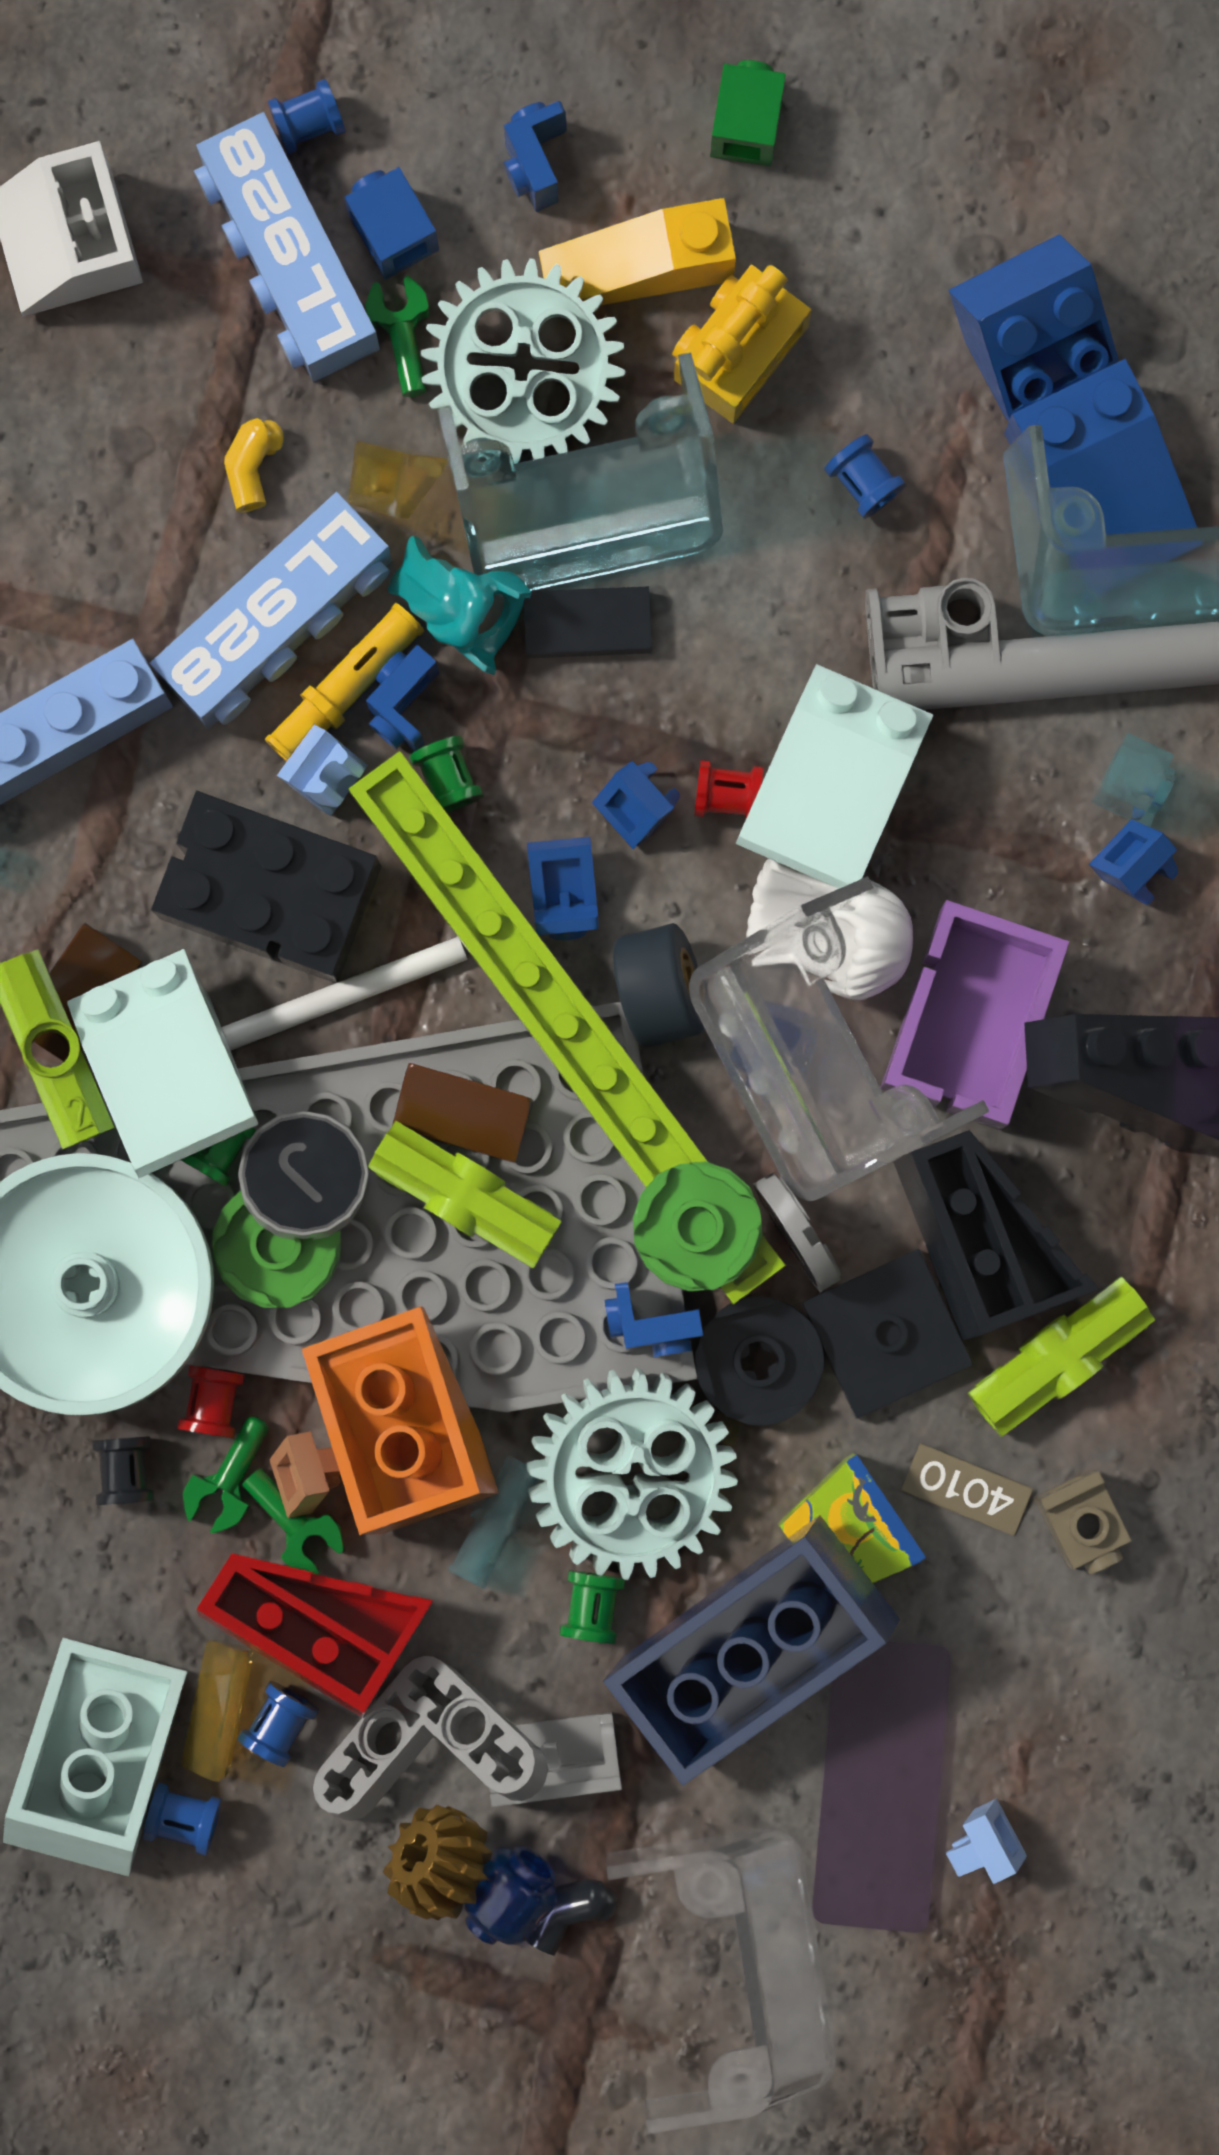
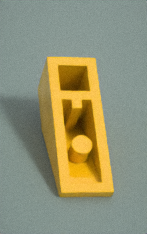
M724 198L660 209L539 251L544 279H546L555 264L561 266L560 285L567 287L580 276L584 279V284L579 298L584 302L600 294L603 297L601 305L722 284L729 276H734L736 262Z

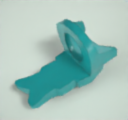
M418 536L409 537L405 548L403 564L397 569L388 585V592L390 594L404 598L409 603L411 612L427 622V630L438 642L451 645L482 671L495 675L497 671L494 656L508 639L516 625L523 607L524 598H530L532 594L524 581L512 571H491L486 574L476 575L464 568L453 567L446 560L433 558ZM501 594L504 598L501 616L489 630L478 634L479 625L484 621L493 605L494 595Z

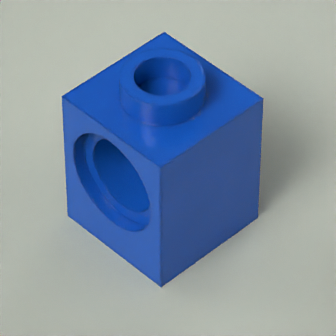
M400 167L387 174L382 170H378L362 177L353 185L352 193L344 197L349 218L385 280L439 251L436 230Z

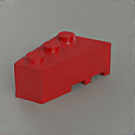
M231 1553L196 1610L199 1617L360 1717H363L429 1611L433 1600L417 1596H407L373 1588V1586L343 1581L314 1574L310 1571Z

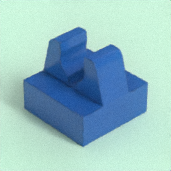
M631 761L614 774L592 801V804L632 849H635L654 833L674 809L675 804L680 798V794L675 788L663 795L649 780L658 769L651 762L636 765Z
M1131 819L1089 863V866L1102 881L1114 886L1131 898L1148 905L1155 899L1146 887V883L1156 872L1171 880L1178 875V868L1172 856L1177 849L1164 833Z

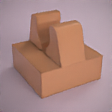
M311 1431L287 1436L269 1459L287 1518L311 1514L328 1494L329 1489L335 1488L341 1483L339 1479L341 1475L332 1447L316 1449Z

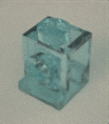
M1127 733L1117 746L1091 802L1129 821L1133 819L1150 827L1157 811H1160L1176 779V776H1174L1176 771L1169 768L1174 754Z

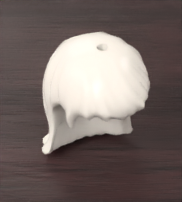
M766 860L763 869L757 877V883L753 888L754 902L751 905V914L747 922L748 929L746 932L745 949L750 962L794 964L807 967L832 980L816 979L819 987L854 1001L865 1000L879 994L900 980L907 970L911 959L913 925L903 902L893 892L878 883L862 878L855 895H852L804 873L794 871L774 860Z

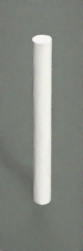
M455 937L221 1028L231 1051L468 959L460 939Z

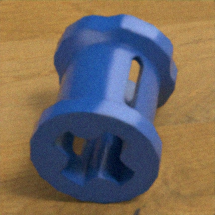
M326 79L316 82L315 90L284 102H280L277 98L267 101L287 154L296 152L297 144L330 131L337 136L346 132L336 101Z
M865 434L851 442L824 467L826 474L830 478L838 477L859 504L857 511L864 519L881 510L906 487L903 479L900 476L894 477L872 450L874 441L869 434Z
M269 1681L265 1688V1692L268 1695L266 1701L250 1728L243 1729L237 1740L263 1759L275 1765L285 1767L291 1758L288 1751L306 1720L316 1718L319 1708L288 1687L274 1681Z
M159 1782L149 1807L143 1840L153 1842L157 1837L195 1846L197 1854L207 1856L216 1830L222 1798L212 1796L208 1802L170 1792L168 1784Z

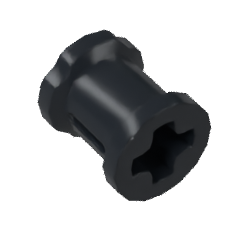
M150 1436L92 1441L93 1451L98 1452L100 1456L102 1492L96 1495V1505L154 1501V1491L147 1488L145 1449L151 1446Z

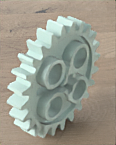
M506 259L502 262L501 279L493 281L483 267L478 268L480 288L473 291L466 284L458 281L455 285L463 301L458 306L442 300L438 303L442 312L449 318L446 326L427 324L426 330L438 338L440 343L437 348L421 350V356L429 361L438 363V370L423 376L422 382L427 385L441 386L443 391L429 405L431 409L451 408L453 413L443 426L447 432L461 425L468 428L462 444L464 448L469 449L480 438L487 441L485 459L488 461H492L500 448L503 447L508 448L511 466L517 467L523 450H531L535 462L538 466H541L544 463L545 447L551 445L564 459L568 457L565 439L573 435L577 440L587 445L590 439L583 426L587 420L603 426L608 422L604 414L597 408L599 402L618 403L620 398L613 390L605 386L607 379H617L625 375L624 369L608 364L609 356L624 350L622 342L605 341L604 334L617 324L616 318L607 317L597 320L594 313L603 302V297L599 294L583 302L579 295L583 288L584 279L579 276L567 287L560 285L561 266L555 264L546 279L538 277L535 259H529L524 276H515L509 260ZM499 311L505 313L512 321L513 330L511 337L500 346L486 345L477 336L478 322L488 312ZM554 317L567 319L576 330L574 343L563 352L547 350L542 346L539 339L541 326L545 321ZM527 346L530 347L532 358L536 360L575 362L579 365L580 369L576 374L531 370L529 371L527 381L516 380L515 370L510 367L471 365L467 361V356L470 353H483L502 357H516L519 347ZM492 374L498 376L505 382L507 387L505 401L494 410L478 408L472 400L471 390L473 384L483 375ZM554 380L561 382L570 393L568 407L557 416L541 414L534 406L533 397L535 390L546 381Z
M635 1368L630 1385L624 1386L615 1371L610 1370L607 1377V1389L600 1392L588 1378L583 1380L586 1399L579 1403L566 1393L561 1395L568 1413L564 1418L545 1413L543 1418L553 1432L551 1438L536 1436L531 1441L534 1448L545 1455V1459L528 1462L526 1467L529 1475L544 1480V1482L528 1489L532 1502L548 1503L536 1514L540 1526L545 1527L559 1523L550 1535L553 1545L559 1548L573 1540L574 1542L569 1554L572 1562L578 1565L592 1553L593 1567L596 1574L600 1576L605 1573L612 1561L617 1562L619 1572L625 1580H629L634 1563L640 1562L649 1577H655L657 1559L664 1556L675 1569L680 1568L681 1563L678 1549L685 1545L691 1551L700 1555L703 1550L695 1535L700 1530L718 1535L721 1530L710 1516L712 1511L723 1512L731 1511L732 1509L729 1500L719 1493V1489L735 1486L738 1482L732 1472L720 1468V1466L736 1459V1453L731 1446L716 1445L729 1433L723 1422H713L705 1425L715 1411L711 1404L705 1400L690 1408L695 1396L693 1388L686 1383L671 1395L672 1380L668 1374L663 1372L656 1379L652 1387L648 1386L646 1376L641 1368ZM608 1427L618 1431L617 1443L608 1452L596 1454L587 1450L588 1439L596 1430ZM665 1431L681 1433V1444L676 1452L665 1457L655 1456L651 1453L652 1443L659 1434ZM638 1462L645 1474H636L633 1484L625 1485L620 1474L629 1473L631 1463ZM582 1466L604 1472L586 1474L583 1477L575 1475L576 1469ZM682 1471L688 1473V1478L685 1481H672L670 1478L661 1476L678 1474ZM604 1491L613 1495L612 1505L604 1514L592 1517L582 1512L583 1502L592 1493ZM663 1494L676 1497L675 1509L669 1516L663 1519H652L646 1516L647 1506L653 1498Z

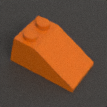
M420 1306L302 1348L359 1535H381L499 1494L479 1429L424 1307Z

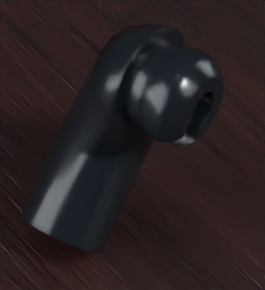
M590 1878L557 1886L549 1893L537 1918L538 1922L537 1924L535 1922L529 1936L531 1934L532 1936L526 1942L544 1953L555 1956L569 1925L592 1919L601 1923L609 1920L614 1915L618 1903L615 1892L611 1888L605 1887L602 1881Z

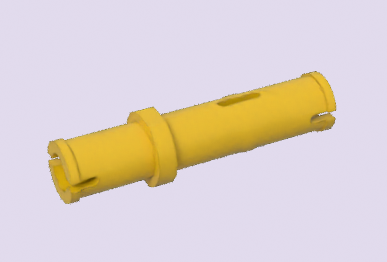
M395 603L387 615L316 688L309 685L300 694L303 699L301 704L271 735L269 734L265 738L269 746L286 762L313 725L326 731L330 727L337 729L345 721L342 714L376 680L377 674L389 659L399 651L403 652L417 636L424 632L419 622L402 606Z

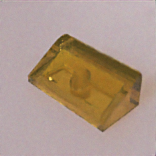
M357 441L354 449L349 487V504L399 519H409L444 471L448 458L396 445Z
M210 1640L205 1645L182 1756V1765L200 1776L220 1782L231 1771L255 1652L247 1646L217 1640Z

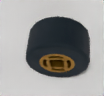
M672 923L624 935L617 939L613 950L617 991L625 1018L636 1041L647 1048L699 1035L706 1025L705 997L697 962L684 931L677 924Z

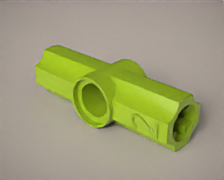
M39 949L0 963V1005L62 1150L114 1129V1124L81 1050L78 1036L70 1024ZM48 1032L58 1033L63 1036L68 1042L70 1049L66 1061L59 1066L51 1068L36 1062L31 1051L32 1044L36 1038Z
M395 1121L391 1129L386 1133L367 1167L375 1172L378 1177L424 1202L423 1208L472 1238L477 1234L534 1269L562 1223L552 1213L506 1188V1182L489 1170L458 1152L455 1156L398 1121Z
M1119 1277L1066 1317L1065 1314H1062L1035 1333L1018 1348L1021 1351L1019 1354L974 1385L975 1387L967 1392V1394L987 1423L1000 1437H1003L1051 1399L1056 1397L1059 1400L1087 1381L1103 1367L1101 1361L1118 1348L1125 1346L1143 1330H1146L1147 1326L1154 1322L1155 1319L1136 1290L1123 1277Z

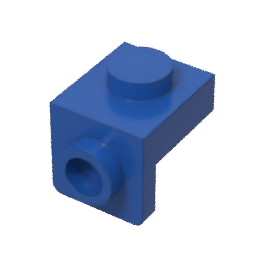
M561 101L554 102L548 106H545L543 102H537L518 110L511 117V122L503 125L505 147L511 159L503 162L506 174L517 197L528 194L536 212L559 202L558 182L540 144L567 131L566 112Z
M416 645L407 656L399 651L389 659L376 676L380 686L366 700L370 713L375 716L369 723L370 727L396 750L403 742L414 752L424 745L422 734L401 716L439 675L437 662L419 645Z
M581 837L527 843L536 933L538 935L549 934V937L554 940H573L585 936L587 930L598 929L599 917L591 838Z
M628 1282L615 1284L617 1298L604 1300L610 1337L623 1336L625 1349L651 1345L653 1357H660L692 1351L690 1338L703 1336L699 1310L634 1320Z

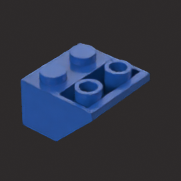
M1060 234L948 290L964 341L1008 422L1013 413L1119 362L1092 264Z

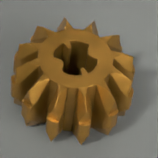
M436 1805L431 1809L418 1807L413 1815L412 1823L400 1822V1837L396 1844L387 1846L393 1853L392 1860L384 1867L382 1872L391 1879L387 1894L395 1898L401 1906L409 1909V1913L428 1920L432 1918L437 1921L444 1917L457 1919L462 1912L464 1903L476 1904L475 1889L479 1882L488 1880L487 1876L483 1873L484 1865L493 1855V1852L485 1846L488 1831L481 1828L476 1821L466 1817V1813L453 1807L446 1806L445 1808L440 1805Z

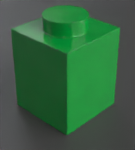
M743 60L738 62L737 65L724 63L712 131L710 157L772 166L786 73L775 72L771 65L755 60Z

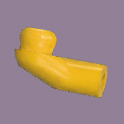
M255 418L242 424L225 455V469L237 512H250L266 505L258 468L265 455L275 454L277 450L282 448L284 441L281 427L272 420L262 421L259 418Z

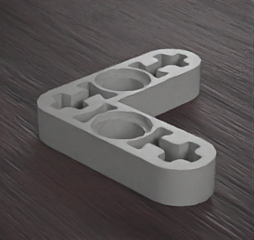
M422 1656L412 1660L403 1668L325 1761L315 1776L313 1791L319 1806L330 1814L349 1821L363 1818L373 1810L434 1736L487 1787L509 1800L523 1801L537 1794L546 1781L548 1766L542 1751L457 1670L435 1657ZM429 1677L435 1680V1686L446 1697L453 1700L445 1708L426 1697L427 1693L422 1685ZM475 1711L482 1712L485 1716L486 1725L481 1738L469 1745L462 1744L458 1731L463 1718ZM398 1722L402 1731L399 1745L391 1753L379 1755L375 1744L378 1732L384 1725ZM499 1747L519 1760V1765L524 1771L517 1780L509 1777L510 1772L508 1768L498 1759L491 1756ZM361 1755L378 1766L373 1773L366 1770L367 1766L358 1761ZM345 1777L351 1779L350 1785L355 1791L348 1800L342 1798L343 1791L338 1786Z

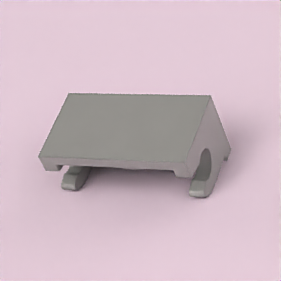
M612 1712L515 1725L546 1757L548 1766L546 1781L537 1794L523 1801L509 1800L490 1789L491 1806L497 1807L622 1790ZM499 1747L491 1756L498 1759L508 1768L510 1772L509 1777L517 1780L524 1771L519 1765V1760Z

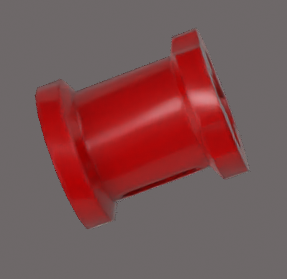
M700 760L694 817L704 818L707 812L740 815L747 818L762 785L764 767L754 766L750 772L712 768L710 761Z
M189 1365L188 1376L193 1379L186 1417L178 1420L177 1429L234 1439L235 1428L230 1425L236 1389L237 1386L243 1385L245 1375Z

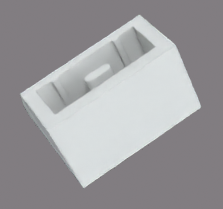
M100 141L40 157L0 186V240L23 317L143 283L112 170Z

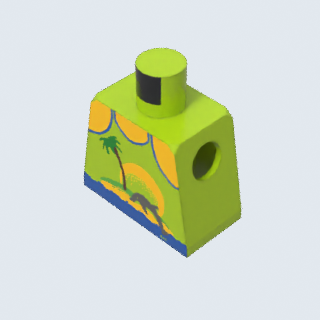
M854 1453L837 1465L778 1523V1526L786 1538H788L821 1515L872 1583L909 1568L926 1558L858 1455Z

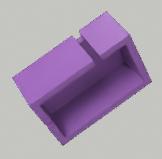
M946 900L939 911L922 964L934 967V969L924 967L917 976L880 1089L931 1107L939 1104L942 1097L950 1100L946 1110L948 1113L998 1130L1006 1127L1009 1124L1027 1070L1024 1022L1044 1019L1070 941Z

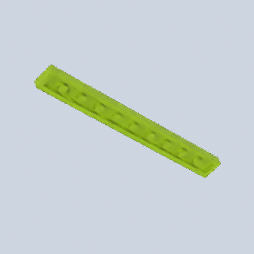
M401 751L348 788L351 795L646 1188L658 1174L679 1164L708 1162ZM762 1235L754 1260L737 1279L720 1288L730 1302L735 1304L786 1265Z

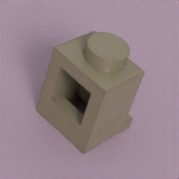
M1091 1469L1033 1497L1067 1567L1076 1569L1084 1565L1089 1575L1106 1569L1122 1560L1124 1557L1119 1547L1132 1541L1103 1484L1105 1482L1100 1472ZM1087 1513L1094 1514L1100 1524L1098 1533L1091 1538H1083L1077 1530L1078 1520Z

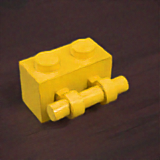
M751 264L739 280L733 275L729 276L718 289L710 303V306L715 309L714 313L702 328L695 324L691 325L680 338L672 352V355L677 358L674 368V380L732 424L740 417L809 327L812 309L783 288L788 279L779 269L772 265H768L761 272Z

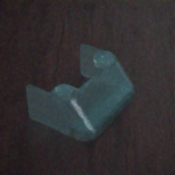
M691 352L678 355L683 395L675 397L664 396L650 402L636 418L637 437L514 464L512 452L503 442L489 438H475L459 445L451 407L438 409L474 574L482 575L491 571H512L532 591L697 554L711 548L720 540L723 533L714 436Z
M1042 425L1028 426L1003 453L1022 610L1025 619L1034 630L1043 635L1058 636L1219 622V526L1106 535L1102 508L1091 493L1078 487H1049Z

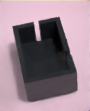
M196 790L176 845L185 855L184 860L171 856L151 911L160 920L273 960L277 950L272 942L281 945L278 957L284 965L327 981L338 983L382 867L378 857Z

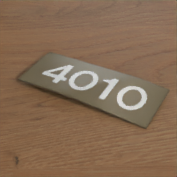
M920 1443L901 1491L1015 1536L1033 1488Z

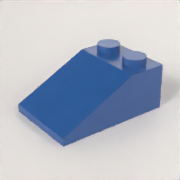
M1126 358L1011 415L1004 435L1089 599L1202 543L1200 533L1155 414Z

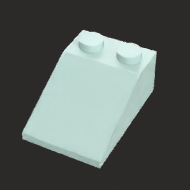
M816 664L736 844L855 895L933 714Z
M185 949L153 961L140 969L102 986L95 987L67 1001L82 1047L138 1178L258 1125L257 1118L211 999Z
M62 1638L5 1815L3 1843L129 1877L187 1671Z

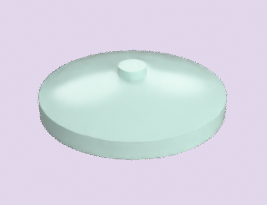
M76 1153L45 1158L31 1163L0 1182V1389L21 1402L48 1412L67 1415H90L107 1413L131 1406L164 1387L181 1371L197 1349L206 1330L213 1302L214 1275L209 1246L198 1220L186 1202L175 1190L154 1174L150 1173L138 1178L130 1162L99 1154Z

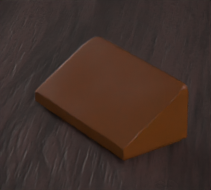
M86 923L80 927L49 973L70 1024L77 1036L78 1033L67 1001L95 987L102 986L139 969L143 963ZM43 1033L34 1041V1043L63 1062L69 1056V1044L58 1033ZM79 1039V1044H80L81 1050H82V1052H83L84 1049H83L82 1044H81L80 1039Z
M408 1063L393 1124L395 1121H398L423 1137L516 1163L533 1106V1099L417 1064Z

